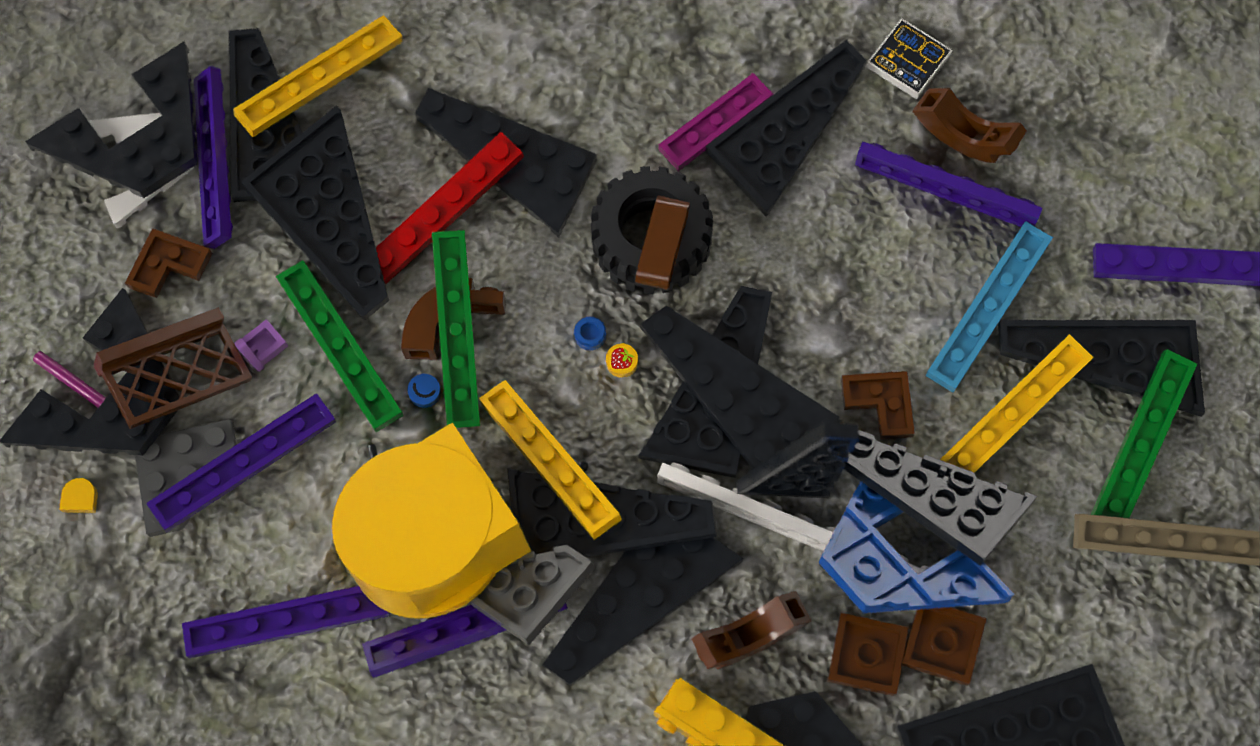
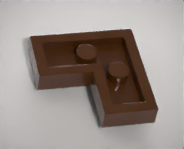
M152 228L125 281V285L129 289L157 298L170 271L200 281L213 253L209 248Z
M907 371L842 375L841 387L844 410L877 408L880 440L912 438L915 431Z

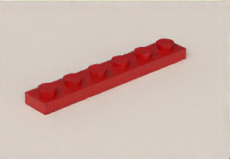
M502 132L491 140L376 247L385 284L389 283L432 243V232L445 231L524 157L523 152Z

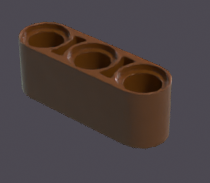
M660 195L657 196L640 256L635 283L664 290L669 289L689 214L690 202Z

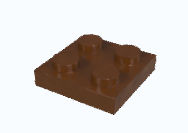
M952 607L917 609L904 651L902 666L968 686L971 681L987 618Z
M840 613L827 682L896 696L908 627Z

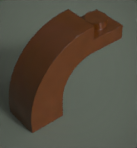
M929 88L912 111L925 128L940 141L963 155L988 163H995L1000 155H1011L1018 148L1020 141L1027 133L1022 123H997L978 117L959 101L950 88Z
M469 278L471 313L505 315L506 300L504 291H499L493 287H482L480 290H475L473 279ZM436 287L425 293L416 302L406 319L401 344L405 359L438 360L440 336Z
M794 591L775 597L762 607L734 622L700 632L691 640L697 649L698 657L704 663L707 670L715 667L719 670L781 641L812 622V619L797 592Z

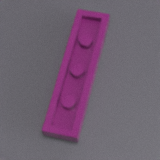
M752 73L658 144V150L679 172L704 153L706 146L773 96V93Z

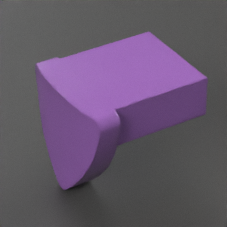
M267 319L242 339L239 338L234 342L243 358L258 372L264 369L266 363L288 347L286 341Z

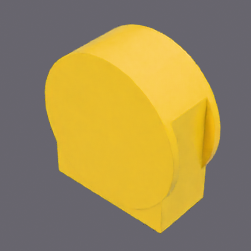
M453 422L419 443L392 448L366 462L345 484L333 513L332 534L336 551L363 593L383 610L406 618L437 617L465 606L489 585L498 571L531 552L518 521Z

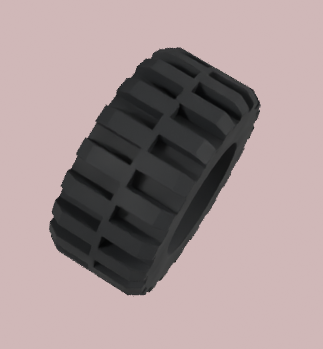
M650 166L640 167V172L633 173L632 169L623 172V179L613 178L607 183L608 192L601 190L597 196V205L592 208V246L595 257L599 259V266L604 273L610 271V279L616 284L624 281L628 290L635 292L637 287L644 288V294H654V289L659 288L635 283L642 249L633 246L623 237L622 227L633 215L653 210L658 195L690 202V209L669 289H662V292L672 291L673 285L676 283L679 287L689 283L690 274L692 276L698 275L702 270V263L707 262L710 254L713 215L712 211L709 210V201L706 195L700 194V187L694 181L687 183L686 175L676 171L675 175L670 174L669 168L659 166L658 171H651Z

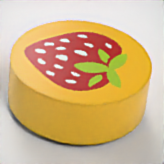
M624 343L612 346L606 354L608 371L620 378L632 375L638 367L636 350Z

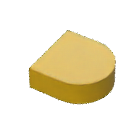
M84 478L70 480L62 489L59 510L63 513H96L98 500L96 487Z

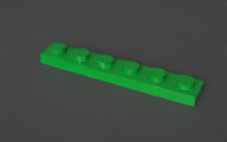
M465 230L432 232L446 426L453 422L456 428L480 426Z
M304 260L276 276L278 282L374 431L377 433L403 417V412Z
M1168 349L1163 351L1091 515L1130 518L1197 363Z

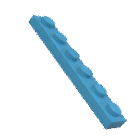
M1024 222L927 371L926 377L954 393L1053 239L1052 236L1028 222Z

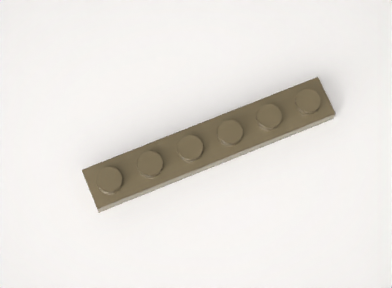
M1075 514L1073 548L1260 566V531Z

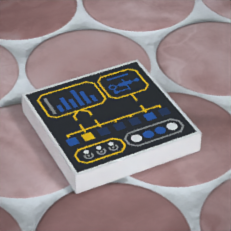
M901 18L868 60L866 67L915 99H918L951 56L952 50Z

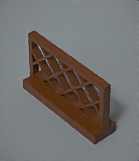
M219 307L96 353L94 368L98 376L104 378L130 429L251 381L252 376L223 324L224 316ZM219 335L224 344L223 352L219 353L203 347L205 340ZM186 348L197 352L193 364L174 359L176 350ZM200 354L219 360L215 373L196 367ZM153 359L166 363L162 377L144 371L145 363ZM222 362L236 366L240 376L230 379L218 375ZM170 365L189 372L185 384L166 378ZM125 371L136 375L131 389L117 384L113 374ZM192 374L211 379L209 388L200 391L189 387L188 384ZM140 377L159 383L154 397L135 390ZM162 385L181 391L179 400L170 403L159 399L158 396ZM123 394L128 395V397H127L126 400H125ZM134 397L151 403L148 412L134 417L128 406L131 398Z

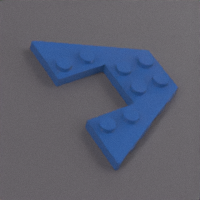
M861 481L818 562L863 613L1000 604L1010 602L1014 595L985 562L980 566L958 550L917 574L876 529L904 512Z

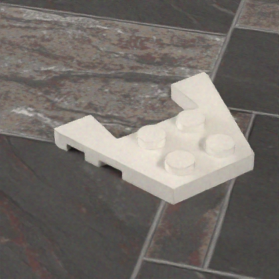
M152 113L88 121L105 144L113 140L118 144L161 117V114ZM194 167L146 198L132 194L130 190H127L104 200L115 227L118 229L126 224V219L137 210L139 212L148 206L150 199L160 191L164 193Z

